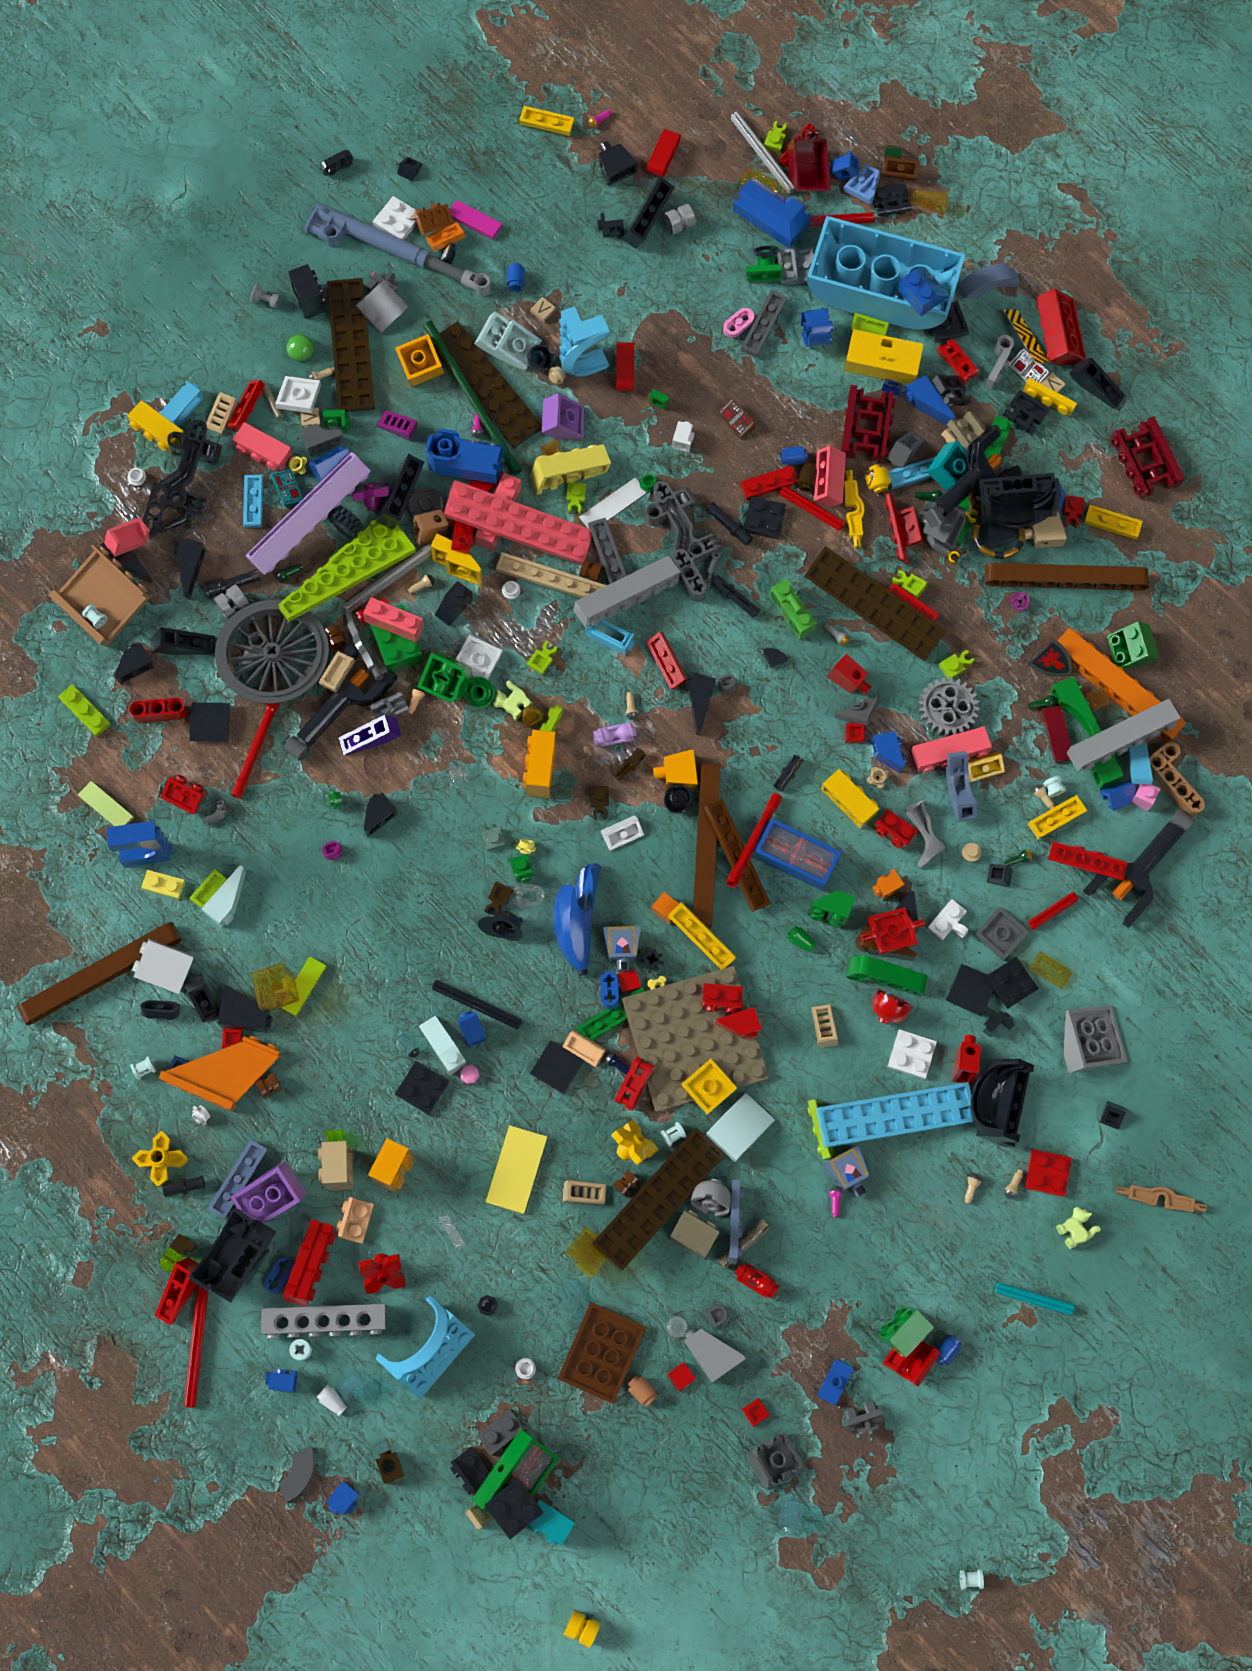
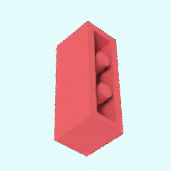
M245 422L232 439L235 449L239 453L250 455L258 463L260 461L263 462L272 471H283L293 457L291 447Z
M828 446L817 451L814 501L829 508L843 503L846 453L835 447Z
M372 597L363 612L365 622L417 643L424 629L423 618Z

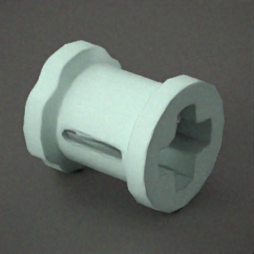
M94 604L87 606L82 613V616L86 619L88 618L96 629L102 627L108 619L105 614L97 610V606Z
M149 1056L144 1061L130 1065L137 1080H141L142 1076L150 1072H156V1068Z
M676 1122L672 1128L661 1131V1135L669 1147L680 1138L684 1139L687 1137L679 1122Z
M960 1570L961 1590H966L969 1587L984 1588L982 1570H977V1572H964V1570Z

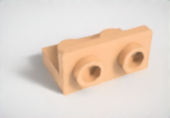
M349 1197L342 1207V1213H344L343 1220H339L336 1232H338V1237L363 1244L374 1204Z

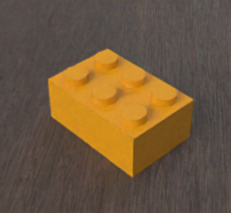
M532 730V736H528L527 742L528 753L530 754H526L525 771L527 772L523 774V789H526L527 796L550 798L556 733Z
M386 1138L368 1176L375 1184L396 1193V1190H400L405 1182V1172L410 1171L414 1164L413 1155L409 1148Z

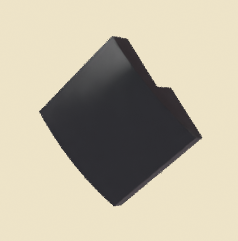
M192 702L189 741L228 742L230 703Z
M961 964L946 1001L982 1017L994 989L985 978L987 974Z

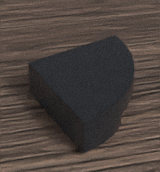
M774 648L763 649L770 668L788 660L780 650Z

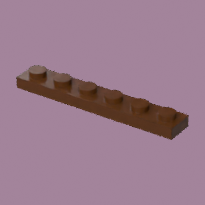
M723 799L705 806L704 809L733 869L745 846ZM749 860L739 885L751 911L754 912L771 903L751 860Z

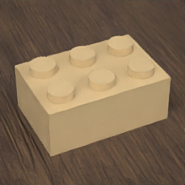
M346 1141L322 1142V1148H318V1159L322 1163V1168H319L318 1171L319 1181L329 1191L353 1190L352 1148Z

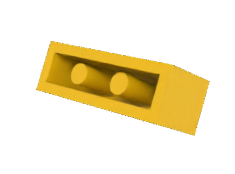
M141 400L127 415L130 427L135 431H141L148 441L151 442L153 440L162 451H168L173 454L174 452L168 447L167 437L174 431L184 433L183 430ZM173 438L171 443L179 445L181 441L178 438Z
M838 769L822 784L821 790L860 829L877 815L879 810L878 804L872 798L869 799L864 794V790L859 785H855L845 771L842 772Z

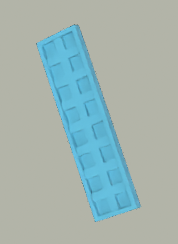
M968 1082L818 1107L816 1109L824 1148L973 1123L970 1114L971 1091Z

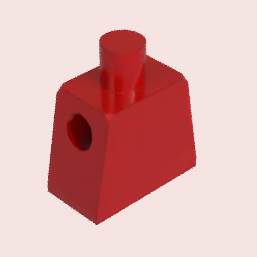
M845 654L827 675L829 679L849 693L858 689L866 695L872 687L864 680L868 675L867 671L848 654Z
M965 1035L964 1042H961L957 1049L952 1082H968L969 1085H972L979 1073L981 1046L975 1044L976 1037L973 1035Z

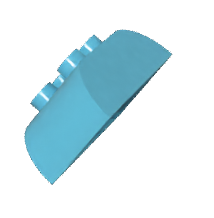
M826 216L808 272L807 283L816 297L834 308L854 314L859 313L904 328L929 329L942 324L948 316L966 254ZM915 269H927L950 295L949 298L922 316L915 311L898 291L901 279Z

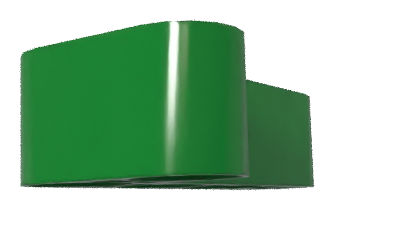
M858 955L850 958L846 976L853 981L862 982L869 980L918 996L924 995L928 978L924 973L868 955Z

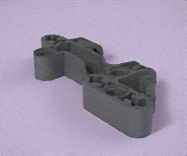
M658 481L655 483L653 491L655 502L646 509V522L650 526H658L667 521L675 535L672 561L681 572L679 579L689 597L695 602H700L706 596V588L711 585V577L714 576L720 561L719 553L724 547L720 544L719 539H716V533H711L699 539L693 537V525L686 512L695 508L698 502L689 487L673 492L667 482ZM656 513L658 516L652 517L650 514ZM698 550L701 553L697 555L693 551ZM711 558L707 572L708 577L704 581L695 565ZM690 573L693 577L688 578L685 574Z

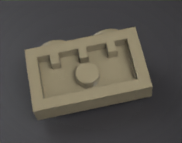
M968 411L961 419H951L947 424L966 450L968 445L985 431L972 411Z

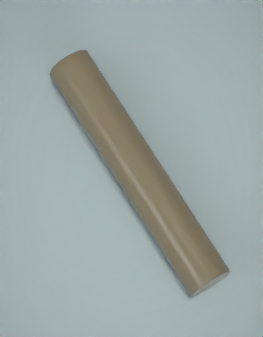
M263 380L262 382L265 383L262 389L276 419H281L283 414L280 409L276 408V401L266 381Z

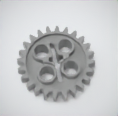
M943 677L941 683L938 679H935L934 685L929 683L928 689L924 688V694H921L919 697L922 701H919L918 706L922 708L919 709L918 713L923 714L920 720H927L925 727L931 725V732L937 729V735L944 732L945 737H947L949 732H951V735H955L956 731L958 733H962L963 729L968 731L970 729L969 725L973 726L974 720H977L978 715L976 713L980 710V708L975 707L979 704V701L974 700L977 694H971L973 688L966 689V682L961 685L960 679H958L955 683L952 677H950L949 682ZM945 692H951L954 697H948ZM931 703H937L940 708L932 707ZM958 706H964L966 711H960ZM943 717L951 718L952 722H946Z

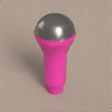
M477 413L471 430L474 438H480L484 434L481 420Z
M833 1186L829 1190V1195L832 1199L833 1217H839L840 1199L843 1191L839 1186Z

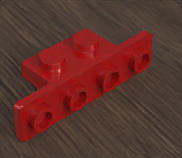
M887 493L885 505L887 510L890 511L891 517H889V522L895 532L893 540L898 545L897 557L899 561L909 565L907 547L924 542L916 508L913 506L898 512L895 498L890 493Z
M455 521L451 550L469 554L470 547L472 548L475 537L472 535L475 534L476 528Z
M1055 841L1051 844L1048 856L1050 861L1117 880L1124 879L1127 868L1126 861L1104 856L1102 852H1090L1081 846L1072 847Z

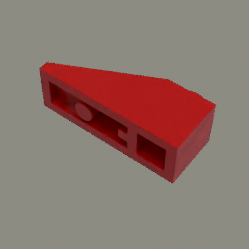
M188 1257L176 1262L154 1315L170 1326L173 1325L197 1284L189 1280V1275L197 1268L198 1262Z

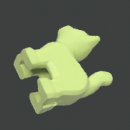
M509 680L506 682V686L513 691L512 694L507 698L504 693L497 689L493 699V706L504 708L517 721L521 717L522 712L519 708H526L533 705V703L527 698L523 690L512 684Z
M1079 1206L1073 1209V1216L1067 1219L1062 1225L1056 1226L1060 1235L1067 1232L1070 1234V1238L1065 1240L1069 1249L1077 1244L1086 1242L1096 1232L1101 1231L1099 1226H1093L1089 1231L1083 1227L1081 1223L1086 1222L1092 1213Z

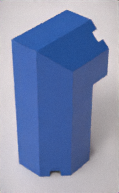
M755 178L748 180L739 192L740 199H735L733 204V211L789 249L811 224L812 216L810 213L808 215L805 213L806 207L793 197H789L786 200V197L780 196Z
M440 429L437 434L428 436L425 447L428 470L435 474L496 484L499 482L503 469V464L501 463L502 459H504V445L462 439L457 431Z

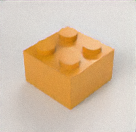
M429 334L395 347L411 387L444 374Z

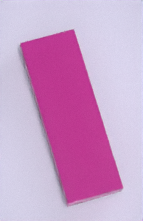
M458 200L450 208L453 220L492 240L502 227V223Z

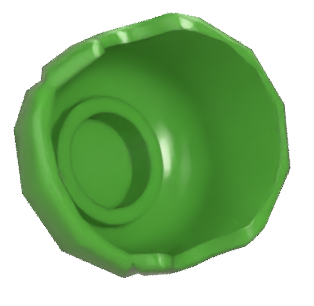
M296 334L289 339L286 348L288 355L293 360L302 362L312 357L315 345L308 336Z

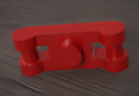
M953 339L948 340L946 345H941L936 349L938 355L943 357L964 384L969 381V378L979 374L977 367Z
M639 1056L633 1061L614 1100L618 1104H624L630 1111L635 1109L637 1101L655 1069V1065L643 1062L644 1059ZM639 1068L643 1070L642 1075L637 1074ZM627 1092L632 1094L630 1099L626 1097Z

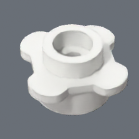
M202 1105L199 1107L194 1106L192 1117L197 1123H202L205 1126L207 1124L206 1121L210 1118V1114Z

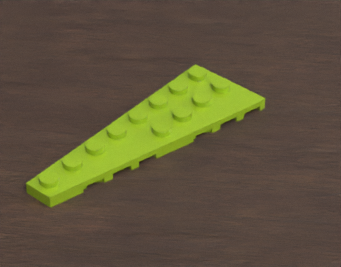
M377 518L370 522V525L364 531H360L352 542L347 543L334 554L325 566L317 570L316 574L310 579H306L297 591H293L279 603V609L288 622L416 553V548L398 525L392 530L378 523Z

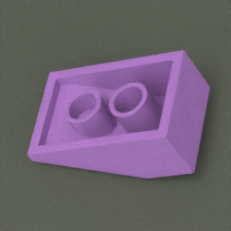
M285 1160L233 1194L230 1198L237 1209L245 1210L263 1221L262 1223H266L300 1202L307 1193Z

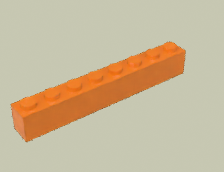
M1068 628L1057 640L1069 653L1072 667L1132 716L1162 702L1155 698L1151 691L1145 690L1140 686L1135 678L1129 677L1120 666L1113 664L1107 655L1097 651L1092 643L1086 642L1081 638L1077 631ZM1179 715L1181 718L1176 723L1177 726L1170 731L1165 729L1160 732L1161 734L1158 737L1166 744L1171 742L1185 726L1186 722L1181 715Z

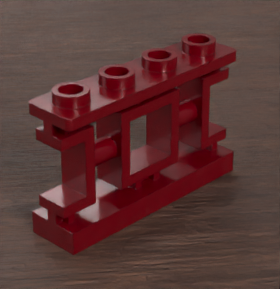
M850 385L841 451L846 453L845 459H847V456L855 458L856 450L873 453L872 461L879 460V463L883 464L884 458H887L889 455V447H886L887 441L890 442L892 431L889 430V425L893 423L894 414H891V409L895 408L896 398H893V391H890L889 394L886 391H882L881 399L864 397V388L857 389V385ZM856 397H859L858 404L867 405V410L858 409L857 416H854ZM887 401L885 420H882L883 412L874 411V407L883 408L884 402ZM860 418L878 420L877 430L859 429ZM855 429L854 437L863 438L862 443L853 442L851 449L849 448L851 431ZM880 433L883 434L881 453L878 452L879 445L870 444V439L879 440Z
M1155 416L1148 418L1146 422H1140L1138 426L1140 432L1127 435L1124 428L1113 432L1111 444L1116 448L1119 461L1124 464L1128 479H1131L1134 492L1140 499H1144L1147 495H1152L1154 491L1152 485L1165 482L1168 489L1172 488V486L1173 488L1181 486L1185 477ZM1148 435L1151 442L1143 445L1141 438ZM1134 442L1136 447L1129 451L1126 444ZM1149 450L1155 463L1143 467L1137 454ZM1163 466L1166 473L1158 476L1156 469ZM1149 473L1151 479L1144 482L1141 475Z

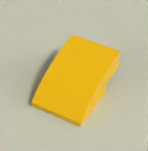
M436 534L431 544L433 561L445 565L447 574L482 587L481 568L472 556L451 550L452 541Z

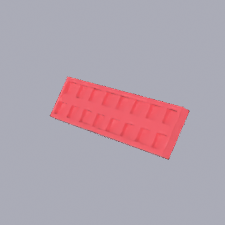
M455 480L443 514L444 517L582 565L586 559L592 537L590 529Z

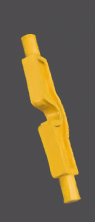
M847 470L845 471L846 481H844V505L855 508L856 511L847 513L846 520L849 536L851 539L853 538L854 548L857 549L858 546L859 549L862 547L860 538L863 536L862 518L864 504L858 495L857 481L853 480V471Z

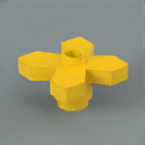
M634 1120L628 1122L623 1128H618L612 1134V1137L619 1144L617 1148L618 1156L625 1161L632 1159L636 1165H639L647 1157H651L659 1150L652 1140L643 1137L641 1128Z
M160 1131L153 1138V1149L150 1151L140 1150L132 1157V1160L140 1168L152 1167L150 1179L158 1187H161L168 1180V1167L181 1168L189 1161L181 1150L169 1151L171 1139L163 1131ZM163 1156L162 1160L158 1162V1158Z

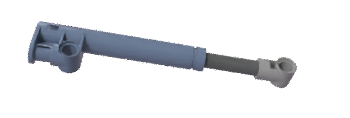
M322 203L317 204L306 222L304 232L317 235L329 247H337L347 234L423 269L429 267L460 281L461 285L475 290L476 294L481 297L489 295L491 291L490 278L487 274H477L468 269L464 271L431 256L430 251Z

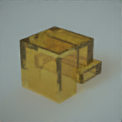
M282 962L251 973L258 1007L261 1011L266 1009L273 1011L300 1001L294 974Z
M585 1226L565 1251V1255L577 1264L575 1266L592 1280L607 1259L591 1246L598 1236Z

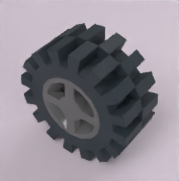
M342 505L335 508L328 516L330 522L334 524L333 526L348 538L354 539L363 528V524L356 518V515L352 514L350 510H347Z

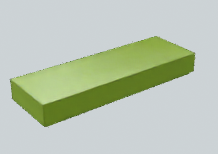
M309 956L279 1007L297 1017L327 966Z

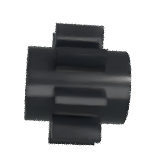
M655 948L653 952H649L646 949V956H640V960L645 961L641 968L646 967L649 974L651 970L659 972L658 966L664 965V962L660 960L663 954H657ZM651 957L655 958L653 964H649Z

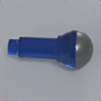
M609 1053L606 1055L605 1063L608 1066L616 1067L624 1074L628 1073L630 1068L619 1061L616 1054Z

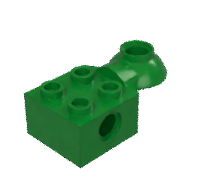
M439 651L430 654L417 686L449 703L456 702L465 696L467 701L477 708L488 706L494 699L495 694L494 687L489 680L483 677H473L471 666ZM480 687L484 690L483 697L478 693Z

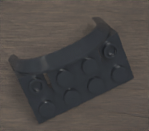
M1020 1058L992 1059L991 1065L981 1073L976 1081L971 1095L970 1114L973 1124L977 1128L976 1136L1002 1147L1015 1148V1143H1019L1020 1135L1018 1134L1029 1074L1034 1070L1033 1064ZM989 1078H994L998 1080L1000 1083H997ZM1001 1088L997 1111L995 1113L994 1118V1103L997 1093Z

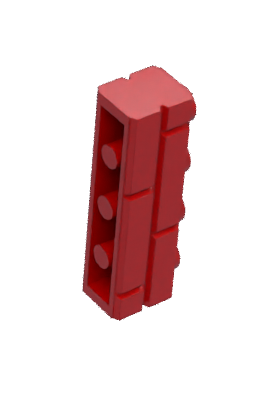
M313 1219L310 1220L283 1293L285 1301L304 1307L308 1306L309 1301L313 1302L316 1295L315 1284L316 1282L320 1283L323 1275L321 1267L323 1263L327 1264L330 1252H328L329 1245H334L337 1234L334 1233L333 1225Z

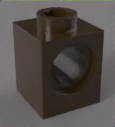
M391 1450L379 1454L380 1458L376 1459V1463L384 1484L405 1476L397 1452L392 1453ZM387 1460H393L395 1463V1469L392 1472H387L384 1468Z

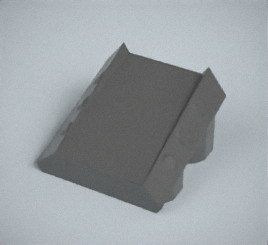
M784 1431L746 1453L747 1461L758 1477L761 1487L767 1491L805 1468Z

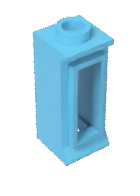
M186 381V385L158 413L179 427L203 400L202 390L195 383L191 384Z
M604 619L597 625H591L585 629V636L624 656L635 645L633 633L631 634ZM600 626L624 639L620 642L596 630V628Z

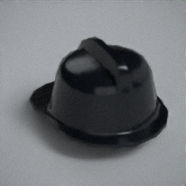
M503 911L496 917L486 916L478 921L479 929L487 935L511 941H519L522 938L523 934L520 929L522 918L511 912Z

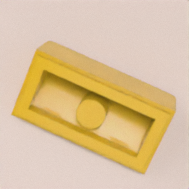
M993 752L985 757H976L968 761L969 782L1005 772L1002 754L999 752Z

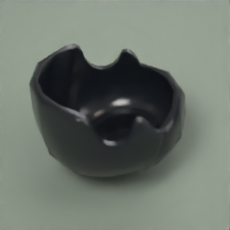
M538 344L532 346L527 352V361L533 370L544 372L554 366L556 356L550 353L549 347Z
M673 785L665 792L664 805L670 812L681 814L692 806V791L685 785Z

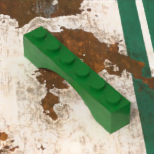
M1074 676L1053 684L1050 693L1056 698V705L1061 706L1063 710L1075 717L1083 726L1089 738L1103 731L1098 725L1097 716L1092 714L1088 699L1084 698L1081 692L1082 687L1080 683L1075 680ZM1115 754L1105 763L1098 762L1094 764L1095 767L1091 770V774L1099 789L1119 782L1124 776L1123 768L1117 763Z

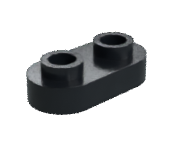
M343 150L324 160L320 165V170L325 176H332L337 171L349 167L354 157L349 150Z
M148 1000L140 1005L141 1015L148 1019L162 1018L173 1020L180 1015V1005L177 1002Z

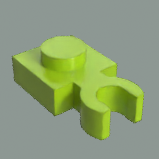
M775 121L773 131L769 130L764 146L768 150L780 153L786 136L784 134L786 123H784L782 128H778V121Z
M568 482L566 502H570L567 507L568 514H571L572 508H577L578 515L581 514L580 503L585 504L587 484Z
M902 570L898 571V576L901 579L892 578L893 583L902 586L901 588L917 599L927 587L926 581L913 574L907 577Z
M549 641L544 642L542 652L537 649L527 662V667L542 676L553 662L550 656L555 655L557 652V646H554L552 650L547 649Z
M968 650L963 651L959 658L954 654L939 663V667L948 680L950 677L954 678L964 672V666L972 665L974 658L971 660L964 658L968 655Z

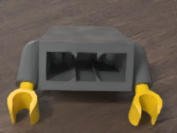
M957 506L944 517L945 521L936 527H930L925 516L921 517L919 524L924 527L923 533L927 535V541L931 547L941 555L948 556L951 563H956L951 559V555L955 554L958 557L960 555L956 551L950 552L949 549L953 550L966 519L970 523L976 522V519L971 518L970 515L974 514L977 516L978 512L974 509L967 511L966 508Z

